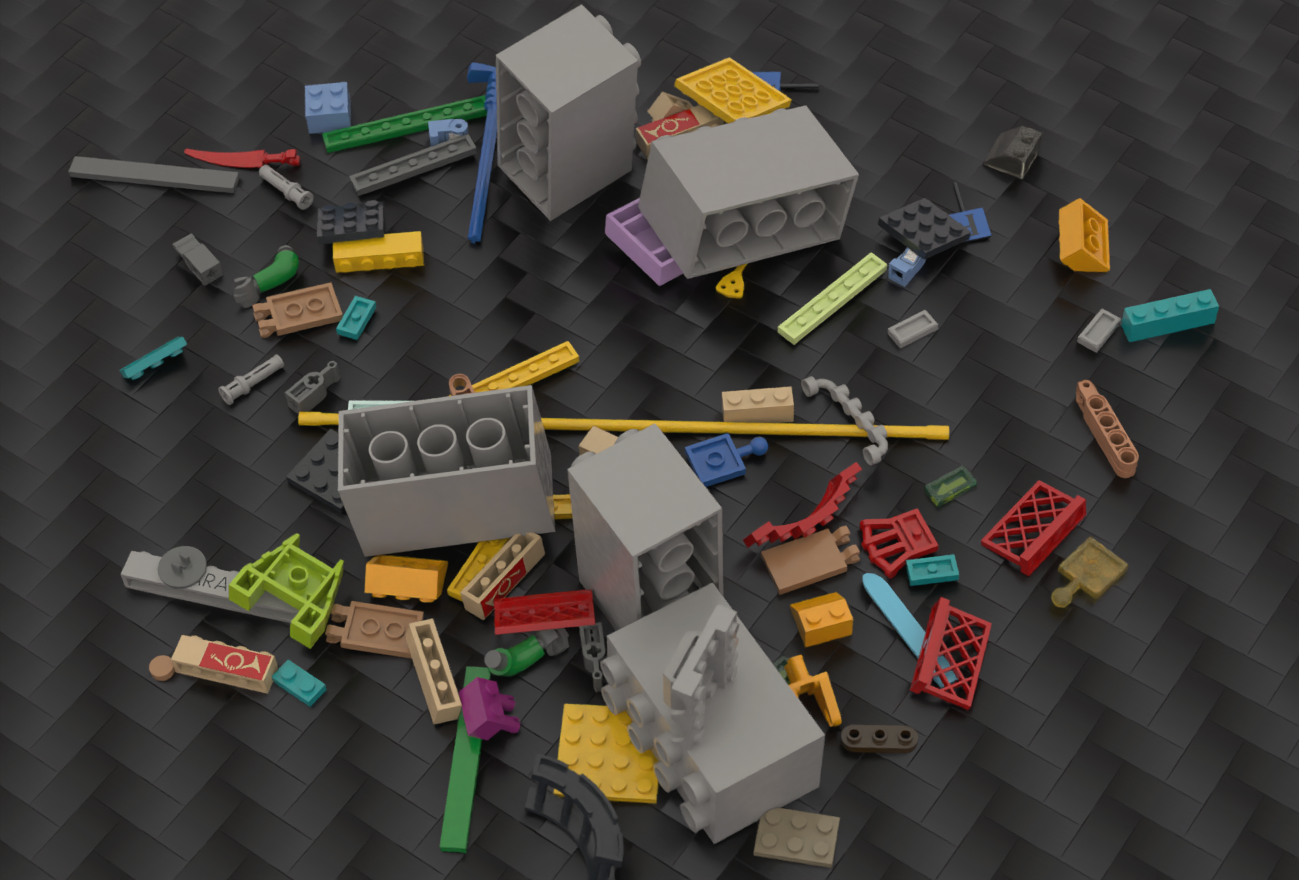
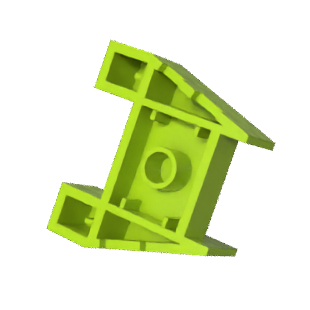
M296 533L282 542L280 547L272 552L268 551L263 554L258 561L244 566L229 584V600L250 611L265 591L271 593L299 610L290 622V637L311 649L325 631L343 576L344 561L340 559L334 568L327 566L299 549L300 535Z

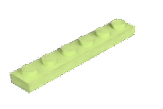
M873 253L868 254L779 325L778 333L792 344H796L887 270V264Z

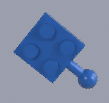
M729 433L687 446L685 447V454L695 475L705 487L746 474V468L740 457L752 453L761 456L767 452L768 443L764 438L756 437L752 439L749 445L736 449Z

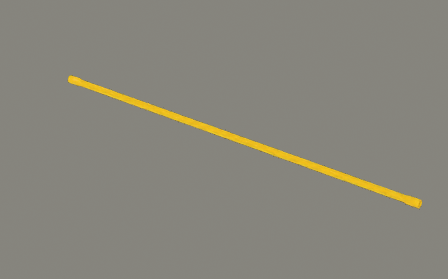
M299 412L298 422L299 425L305 426L339 425V414ZM541 418L544 430L590 431L595 426L604 431H628L631 429L641 431L656 424L662 432L868 437L867 432L863 428L859 429L857 425ZM883 425L886 429L887 437L949 440V426Z

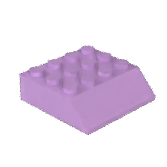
M640 198L606 215L605 234L661 286L683 274V272L639 210Z

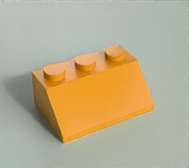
M1081 198L1059 209V256L1062 263L1074 271H1110L1108 219Z
M376 555L366 564L365 593H372L373 597L379 598L386 597V595H395V598L399 600H408L410 597L419 598V601L433 602L434 599L436 600L442 594L448 561Z

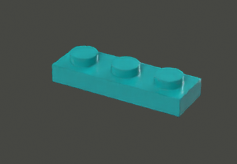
M176 337L119 371L124 378L131 377L132 380L144 374L143 370L147 367L155 368L164 362L162 359L166 356L174 357L183 352L182 347L186 346L187 343L183 337Z

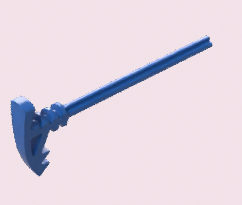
M473 62L468 69V83L488 82L485 96L486 101L484 102L487 117L468 232V240H471V243L480 242L497 135L496 67Z

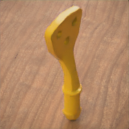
M748 263L739 265L733 272L724 276L717 284L716 291L726 297L742 298L744 291L742 272Z

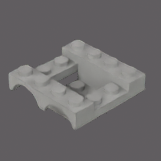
M717 604L702 633L699 631H686L663 673V701L673 710L671 719L680 725L671 744L691 751L695 743L699 744L705 731L702 725L705 719L703 714L706 709L705 702L707 698L713 697L717 686L724 689L729 680L733 681L738 669L735 666L738 658L736 648L739 642V638H736L739 630V624L737 623V612Z

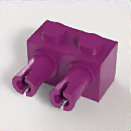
M476 677L458 692L468 736L488 740L500 730L516 733L519 730V718L504 715L503 711L510 712L514 709V697L499 693L497 682Z

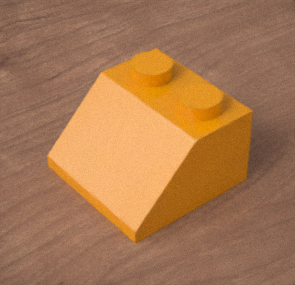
M837 592L790 604V610L805 647L852 635V615L845 598Z

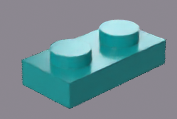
M355 296L336 328L337 334L358 340L376 309V302Z
M954 554L906 560L910 586L959 580V572Z
M287 660L272 676L274 683L309 707L327 690L324 683L290 660Z

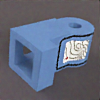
M462 119L428 121L431 147L469 134L468 124Z
M907 247L903 254L897 259L894 258L889 263L888 278L905 287L921 269L926 259H922ZM897 272L902 273V274H903L902 278L899 277V276H897L896 273H897Z

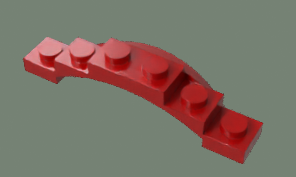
M856 462L831 479L821 502L806 519L780 526H772L769 521L744 538L743 542L749 548L755 543L759 547L767 540L772 544L778 539L783 542L790 536L794 540L801 535L804 538L808 537L816 531L815 525L820 523L824 526L834 519L832 513L839 509L836 505L846 499L843 494L850 490L848 485L857 480L855 475L862 470Z

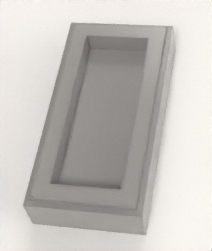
M1101 309L1078 336L1077 342L1097 353L1121 324V318Z
M923 310L888 328L887 334L899 348H902L938 330V324L926 310Z

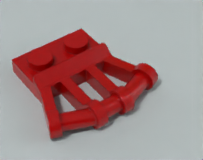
M918 508L890 519H865L859 523L863 535V542L861 544L863 549L868 551L870 562L881 568L889 579H892L906 565V560L917 559L938 551L939 545ZM874 529H891L889 531L872 536V530ZM896 538L899 543L879 550L876 548L877 545ZM903 551L905 552L892 564L884 559Z

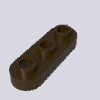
M849 725L842 731L841 744L850 752L910 753L917 747L918 734L909 726ZM856 734L858 737L852 738L850 735ZM876 735H883L884 737L877 738ZM906 735L909 736V738L903 739L901 736Z

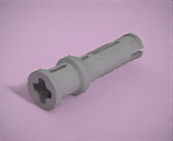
M268 165L260 168L259 176L282 191L287 200L294 201L302 210L307 209L312 204L314 197L311 192L304 191L298 183L288 181Z
M276 354L246 375L236 376L233 382L225 387L221 386L218 388L222 399L228 405H231L234 399L242 394H248L252 386L280 368H283L284 363Z

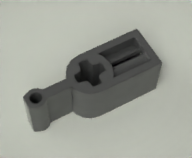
M189 234L173 243L176 252L183 257L186 265L204 286L223 276L220 262L204 244H200L195 239L193 234Z
M330 361L327 367L320 373L310 372L285 392L288 407L299 414V412H309L327 396L326 388L340 379L337 363Z
M599 622L595 623V625L579 626L584 666L588 672L593 673V685L596 692H601V688L604 687L600 662L606 659L602 624Z

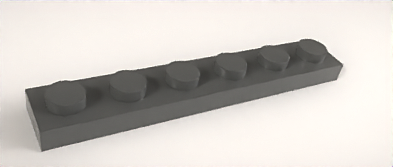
M469 134L351 175L349 178L356 194L360 196L477 154V150Z

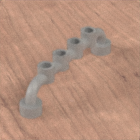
M812 376L803 379L801 386L806 396L815 395L819 392V388H825L830 391L831 397L835 402H840L844 412L855 419L858 428H863L867 432L870 441L878 444V447L870 445L863 449L865 461L870 466L879 463L881 456L888 450V442L885 439L887 437L885 427L883 425L876 427L872 425L874 424L872 413L870 411L860 412L862 410L860 400L858 398L849 400V390L845 384L837 386L830 380H815Z

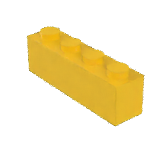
M421 231L384 234V237L333 243V261L336 273L424 266Z

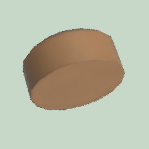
M165 655L155 657L149 664L152 677L158 681L170 679L175 672L171 658Z

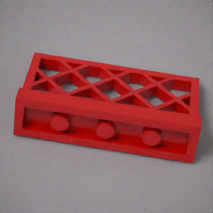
M1038 480L981 540V545L1019 565L1021 572L1030 576L1086 516V499L1079 495L1074 499ZM1040 490L1049 494V497L1035 499V495ZM1058 502L1068 504L1066 508L1055 509L1054 503ZM1051 504L1052 510L1038 512L1037 505ZM1034 506L1035 512L1021 514L1020 510L1023 507ZM1053 516L1054 520L1051 523L1040 524L1039 518ZM1036 519L1037 525L1023 527V520ZM1019 521V528L1006 529V525L1009 522ZM1039 532V536L1036 539L1026 540L1025 533ZM1022 534V541L1009 542L1008 536ZM1005 536L1006 543L995 544L991 542L995 537ZM1024 547L1025 549L1020 556L1010 551L1012 548Z
M592 589L494 599L495 635L595 625Z
M940 597L931 609L910 691L917 694L924 691L968 710L972 704L992 623L949 606L950 600ZM949 614L957 617L961 625L953 628L948 620ZM976 625L983 628L982 635L975 637L970 626ZM964 629L970 639L961 643L956 634L957 631ZM950 634L956 646L947 649L942 639ZM973 644L977 651V656L972 658L969 657L964 648ZM959 650L964 661L956 664L950 652ZM943 655L950 667L941 669L937 662V658ZM967 665L972 676L965 679L959 667ZM953 670L959 682L951 685L945 673ZM939 676L945 688L938 689L931 686L932 678ZM962 686L967 694L966 699L957 697L953 689Z

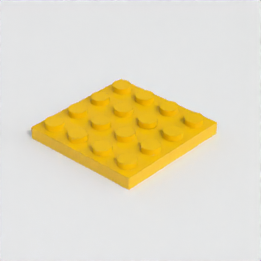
M730 57L677 78L674 85L683 94L691 97L699 105L704 106L715 116L720 117L727 123H733L742 117L750 119L771 114L777 109L789 107L791 103L789 97Z
M564 704L558 760L568 764V768L581 775L583 773L610 801L656 803L658 779L653 766L659 761L650 749L640 753L633 745L627 731V726L632 724V719L627 712L623 711L614 715L607 706ZM554 789V795L561 798L565 797L564 794Z

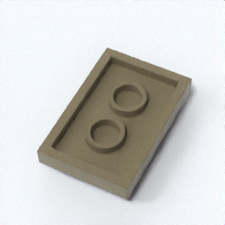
M782 808L769 810L760 817L754 855L832 868L840 817Z

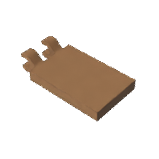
M332 283L266 297L267 303L252 305L255 320L258 321L261 338L270 336L274 331L279 336L339 322L343 318ZM268 315H271L272 319L264 320Z
M847 526L838 528L832 534L829 529H825L806 538L802 537L761 552L762 560L779 595L847 572L848 564L860 561L858 556L860 551L857 545H851L841 553L837 547L850 542L848 537L850 532Z
M351 601L350 607L333 604L331 614H333L332 621H346L345 628L327 625L326 641L329 643L341 641V648L412 658L405 639L409 623L423 621L424 612Z

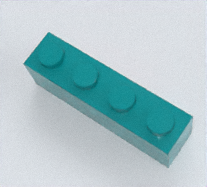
M1211 289L1124 308L1121 326L1129 342L1214 324L1219 305Z

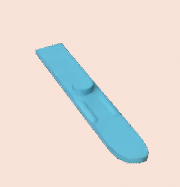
M864 574L862 577L864 588L918 658L925 631L887 582L876 574ZM944 656L937 658L941 669L950 667ZM953 670L945 673L950 684L958 680ZM939 676L933 678L941 689L945 688Z

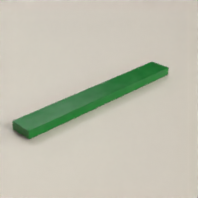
M486 95L322 133L327 153L428 130V121L462 119L466 121L487 116V111L484 108Z
M467 666L464 687L476 677L491 680L492 672L486 667ZM462 707L457 727L440 851L466 853L482 739L468 736Z

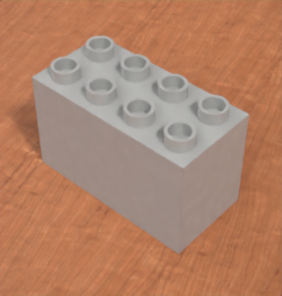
M582 4L496 55L498 166L550 221L632 170V154L636 148L634 123L638 121L635 103L636 96L639 94L637 70L641 66L640 56L630 43L622 45L613 36L612 28L603 16L598 15L594 17Z
M807 106L788 110L781 108L773 111L771 114L750 119L742 117L733 123L715 127L703 126L694 132L677 136L664 135L652 141L638 208L686 278L689 279L840 239L859 173Z
M532 385L339 411L338 492L365 557L511 538L515 534L526 536V533L532 532L535 534L555 532L551 452Z
M656 424L641 431L637 429L628 430L618 437L613 446L597 454L595 452H586L575 459L571 468L567 470L579 581L586 590L592 589L594 602L615 631L643 618L641 609H645V616L711 583L716 586L723 596L722 508Z
M711 583L608 635V658L602 660L600 665L608 681V685L601 688L607 707L614 715L623 711L627 712L632 719V724L627 726V731L633 745L640 753L649 749L659 761L654 764L653 768L662 788L666 792L674 789L678 790L685 801L680 805L681 812L693 832H697L704 828L715 844L756 822L769 810L781 808L818 788L825 734L737 616L739 630L736 638H739V642L736 648L738 658L735 666L738 669L733 681L729 680L724 689L717 686L713 697L707 698L705 702L706 709L703 714L705 719L702 725L705 731L699 744L695 743L691 751L671 744L680 725L671 719L673 710L663 701V673L686 631H699L702 633L717 604L732 610L716 586Z

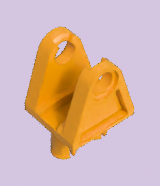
M802 655L788 659V664L784 666V669L791 683L788 686L797 698L806 692L809 695L814 694L830 727L841 725V715L827 672L812 676L808 674Z

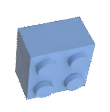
M347 82L305 86V116L309 134L351 127V106Z

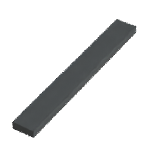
M78 156L74 157L69 169L70 177L226 193H235L240 178L238 172Z

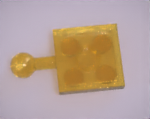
M1090 536L1059 565L1058 571L1070 579L1071 582L1065 588L1056 589L1052 594V601L1058 607H1066L1072 600V594L1079 588L1097 599L1128 570L1129 564Z

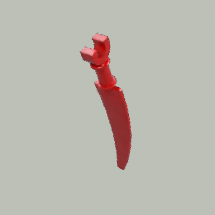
M185 149L184 151L185 154L196 159L228 167L261 168L264 163L268 165L274 162L287 163L294 166L300 164V157L296 156V149L287 150L286 152H281V154H268L267 152L265 153V150L238 153L206 152Z

